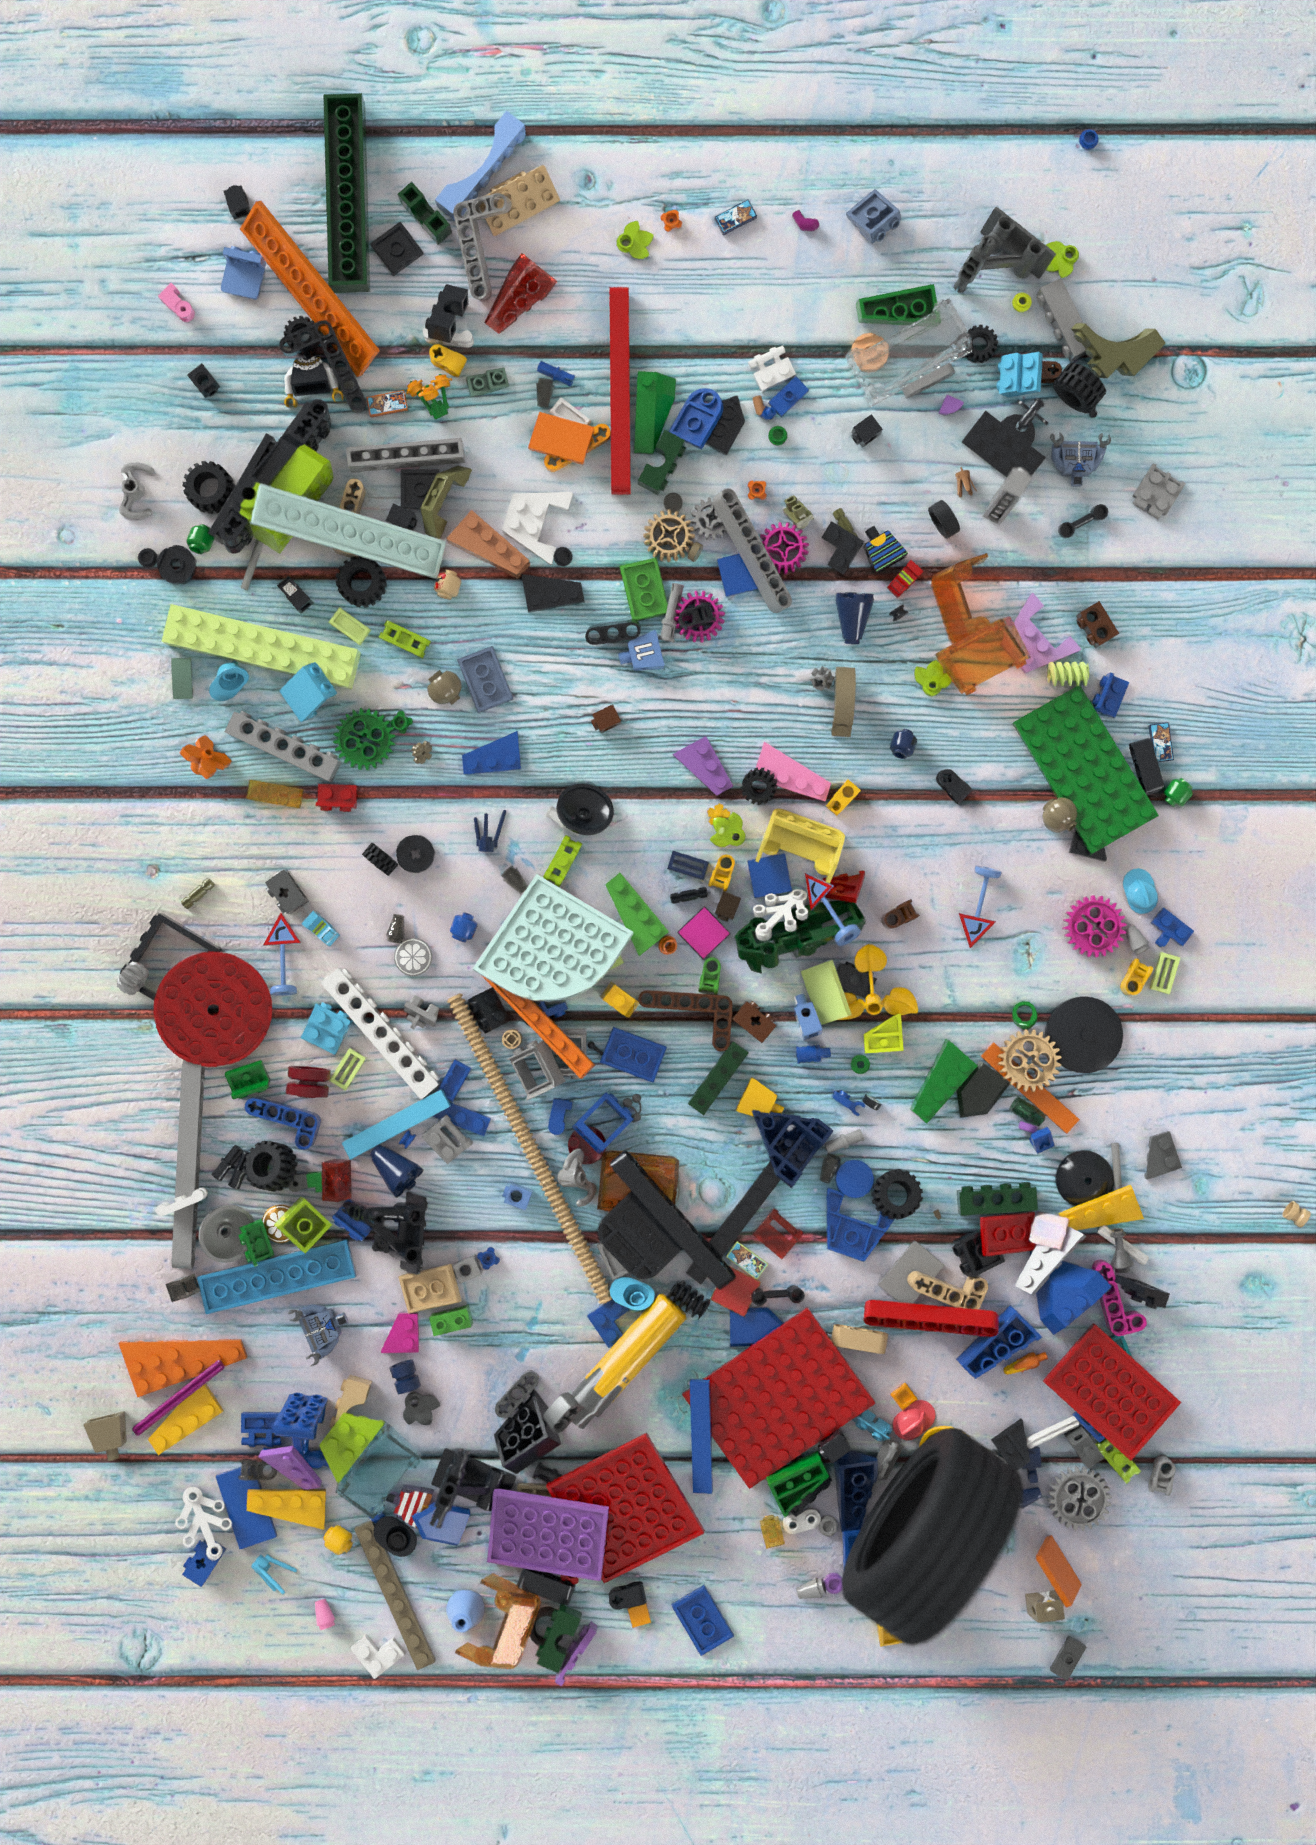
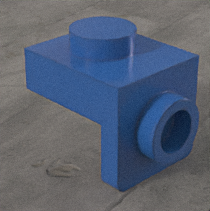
M540 1001V1004H537L548 1016L554 1015L555 1018L566 1014L565 1010L569 1009L566 1002L551 1008L547 1007L545 1001Z

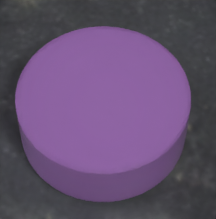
M1020 1121L1018 1126L1019 1129L1035 1133L1039 1128Z
M834 1572L829 1573L824 1579L826 1590L831 1594H837L842 1591L841 1575Z

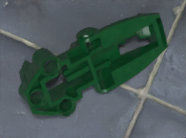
M828 901L837 916L847 912V918L842 922L845 927L853 924L862 930L866 919L856 903ZM818 903L813 910L810 909V904L805 905L804 908L808 910V918L805 920L797 919V908L791 909L792 917L796 920V930L789 932L785 929V921L778 922L771 929L772 937L766 941L757 939L756 928L759 924L766 923L767 921L762 917L751 919L734 936L738 957L747 962L751 971L762 973L761 965L766 968H774L779 964L778 955L793 952L796 958L813 955L821 945H827L828 941L835 939L836 934L841 930L838 924L822 927L821 924L834 919L824 903Z

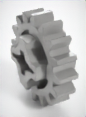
M708 497L706 503L701 500V506L695 505L697 512L692 511L691 516L695 517L691 519V523L696 524L693 527L694 531L699 530V537L705 534L706 540L709 536H712V539L715 540L716 535L722 538V532H728L711 498ZM711 507V509L707 511H702L705 508ZM714 512L715 520H713V522H711V525L709 526V518ZM699 520L705 524V529L701 526ZM717 526L720 527L719 529L712 531L713 528Z

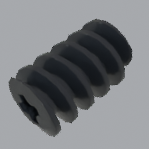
M684 1280L679 1283L677 1281L668 1293L667 1298L673 1296L672 1303L680 1301L679 1308L685 1305V1312L687 1313L692 1310L691 1317L693 1318L698 1314L699 1320L709 1307L710 1300L706 1299L703 1301V1294L697 1297L698 1291L694 1290L691 1292V1285L685 1287L686 1282Z

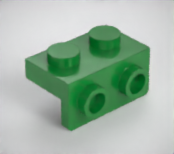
M262 1060L225 1072L226 1080L232 1091L231 1097L233 1100L237 1098L243 1099L255 1092H264L270 1085V1078Z
M262 1219L239 1227L241 1234L238 1237L241 1245L246 1246L247 1251L244 1254L248 1263L251 1262L256 1267L258 1266L257 1262L274 1256Z

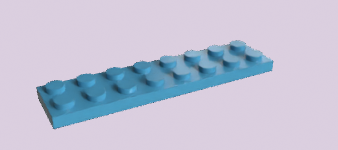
M348 1239L310 1248L306 1253L300 1250L257 1262L258 1266L256 1267L252 1263L200 1275L197 1277L205 1313L210 1314L355 1278L357 1275Z

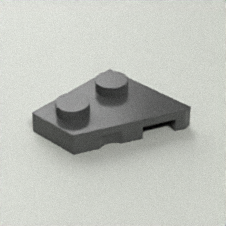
M1165 1131L1149 1138L1145 1179L1148 1180L1182 1168L1170 1131Z

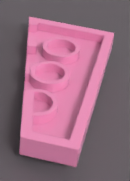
M766 742L763 743L756 765L758 770L761 767L766 772L770 770L769 774H774V779H777V787L820 801H826L831 786L829 781Z

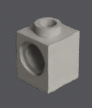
M476 1254L453 1264L455 1279L459 1280L460 1284L483 1273ZM468 1265L471 1268V1273L464 1274L461 1271V1266Z

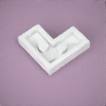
M367 1634L351 1647L352 1652L374 1679L406 1653L394 1637L378 1649Z

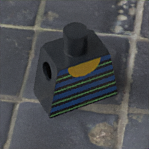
M875 526L865 531L870 541L865 543L863 548L874 576L906 558L908 552L890 531L887 530L879 534Z

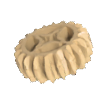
M668 510V515H665L664 511H660L661 517L659 518L657 514H654L655 521L649 519L648 523L650 526H645L644 528L645 531L649 532L643 534V537L648 539L644 541V544L646 546L651 545L647 551L652 552L655 550L653 557L655 558L660 554V561H663L664 556L667 557V562L671 561V557L678 561L677 555L679 554L680 557L684 558L683 550L689 553L690 548L688 546L694 544L690 540L695 538V534L691 533L694 531V528L692 526L688 527L691 521L687 520L684 522L685 515L683 514L679 518L678 511L674 515H671V510ZM665 522H673L679 526L668 527ZM659 526L662 535L655 542L653 534ZM683 530L685 539L682 545L679 546L676 537ZM666 533L669 535L673 534L672 539L666 538ZM670 545L674 550H664L659 546Z

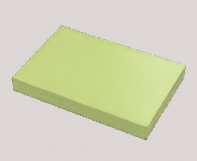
M833 960L801 971L811 1002H813L821 1025L852 1015Z

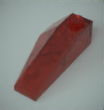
M521 253L510 268L484 323L500 334L517 321L518 316L525 311L531 310V306L537 301H542L546 298L557 283V280Z

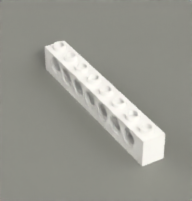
M337 968L321 984L422 1100L441 1084L438 1081L440 1077L434 1070L430 1071L426 1067L428 1063L421 1055L418 1057L413 1052L415 1050L413 1045L401 1038L403 1034L396 1026L393 1028L388 1023L390 1021L388 1016L376 1009L378 1005L371 997L368 999L363 994L365 990L359 983L355 984L351 980L353 976L346 968L344 970ZM343 983L349 986L347 994H343L340 990ZM355 998H359L362 1001V1006L359 1009L353 1006ZM368 1012L374 1015L372 1023H368L365 1019ZM380 1027H384L387 1030V1035L384 1038L378 1035ZM393 1041L397 1042L400 1046L398 1052H393L390 1048ZM405 1056H409L412 1059L410 1067L403 1064ZM417 1071H422L425 1074L423 1081L416 1079L415 1073Z

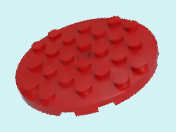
M202 952L181 960L167 972L157 989L153 1014L159 1036L175 1055L197 1065L217 1067L230 1065L246 1058L261 1044L270 1026L272 1000L265 980L250 963L229 953ZM209 1005H217L219 1012L217 1014H210L207 1009Z

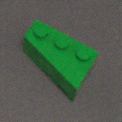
M818 1451L778 1469L770 1476H767L766 1479L785 1518L789 1515L788 1512L799 1505L802 1499L809 1493H812L829 1475Z

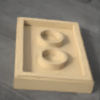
M452 1264L420 1270V1275L407 1273L398 1276L408 1314L462 1301Z

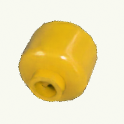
M339 1525L331 1526L323 1538L325 1547L336 1555H341L344 1551L347 1553L353 1545L351 1541L352 1533Z

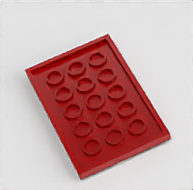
M1094 1323L1043 1380L1048 1387L1130 1461L1182 1403Z

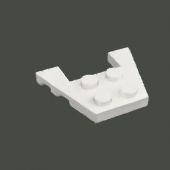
M573 493L513 494L502 532L532 551L536 556L542 558L549 565H552L553 555L557 548L538 542L549 505L569 511Z

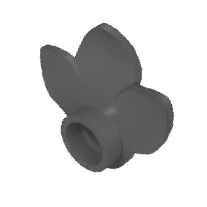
M411 1392L405 1398L406 1408L403 1412V1418L409 1425L415 1422V1420L422 1425H430L433 1419L431 1411L440 1407V1402L432 1395L422 1396L420 1393ZM414 1400L418 1401L417 1404H411Z

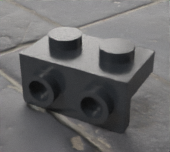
M493 987L468 999L469 1008L475 1014L478 1026L485 1034L510 1021Z

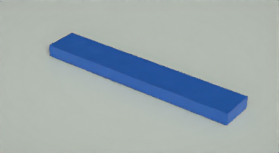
M691 1379L690 1411L693 1493L712 1494L710 1380Z

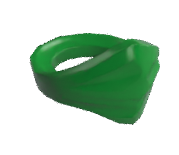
M1019 1002L1013 1008L1012 1019L1019 1028L1028 1030L1037 1022V1010L1030 1002ZM1028 1006L1032 1010V1016L1029 1021H1021L1018 1017L1017 1010L1019 1007Z

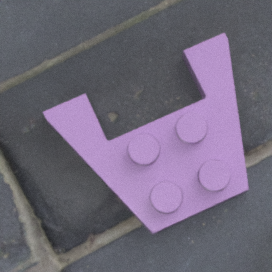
M1034 593L1028 597L1025 605L1000 644L1024 673L1049 664V662L1060 660L1081 650L1071 636L1055 649L1029 618L1044 606Z

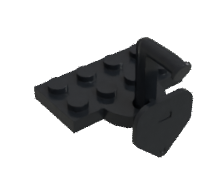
M1035 398L1034 403L1028 407L1018 399L1016 402L1027 412L1024 416L1018 414L1010 415L1001 422L985 410L962 440V443L1006 477H1008L1013 468H1022L1029 473V476H1032L1046 458L1031 446L1035 439V428L1031 422L1034 417L1046 426L1048 425V422L1037 414L1039 409L1044 406V402L1039 398Z

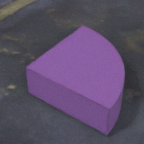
M946 395L938 414L948 415L960 410L964 402Z

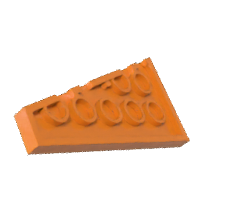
M242 1339L167 1340L153 1342L120 1341L118 1343L137 1397L194 1378L218 1360L224 1366L248 1357Z

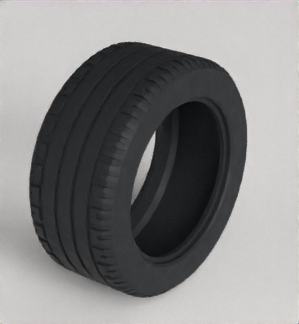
M949 1428L935 1433L911 1455L897 1472L863 1524L844 1567L841 1582L844 1599L848 1604L856 1608L857 1611L906 1645L914 1646L934 1639L971 1602L1000 1558L1015 1527L1022 1505L1023 1484L1020 1473L961 1429Z

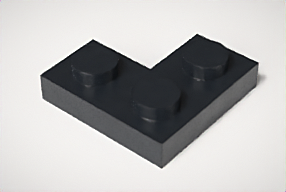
M831 521L821 537L837 547L827 565L845 575L863 545L864 540Z

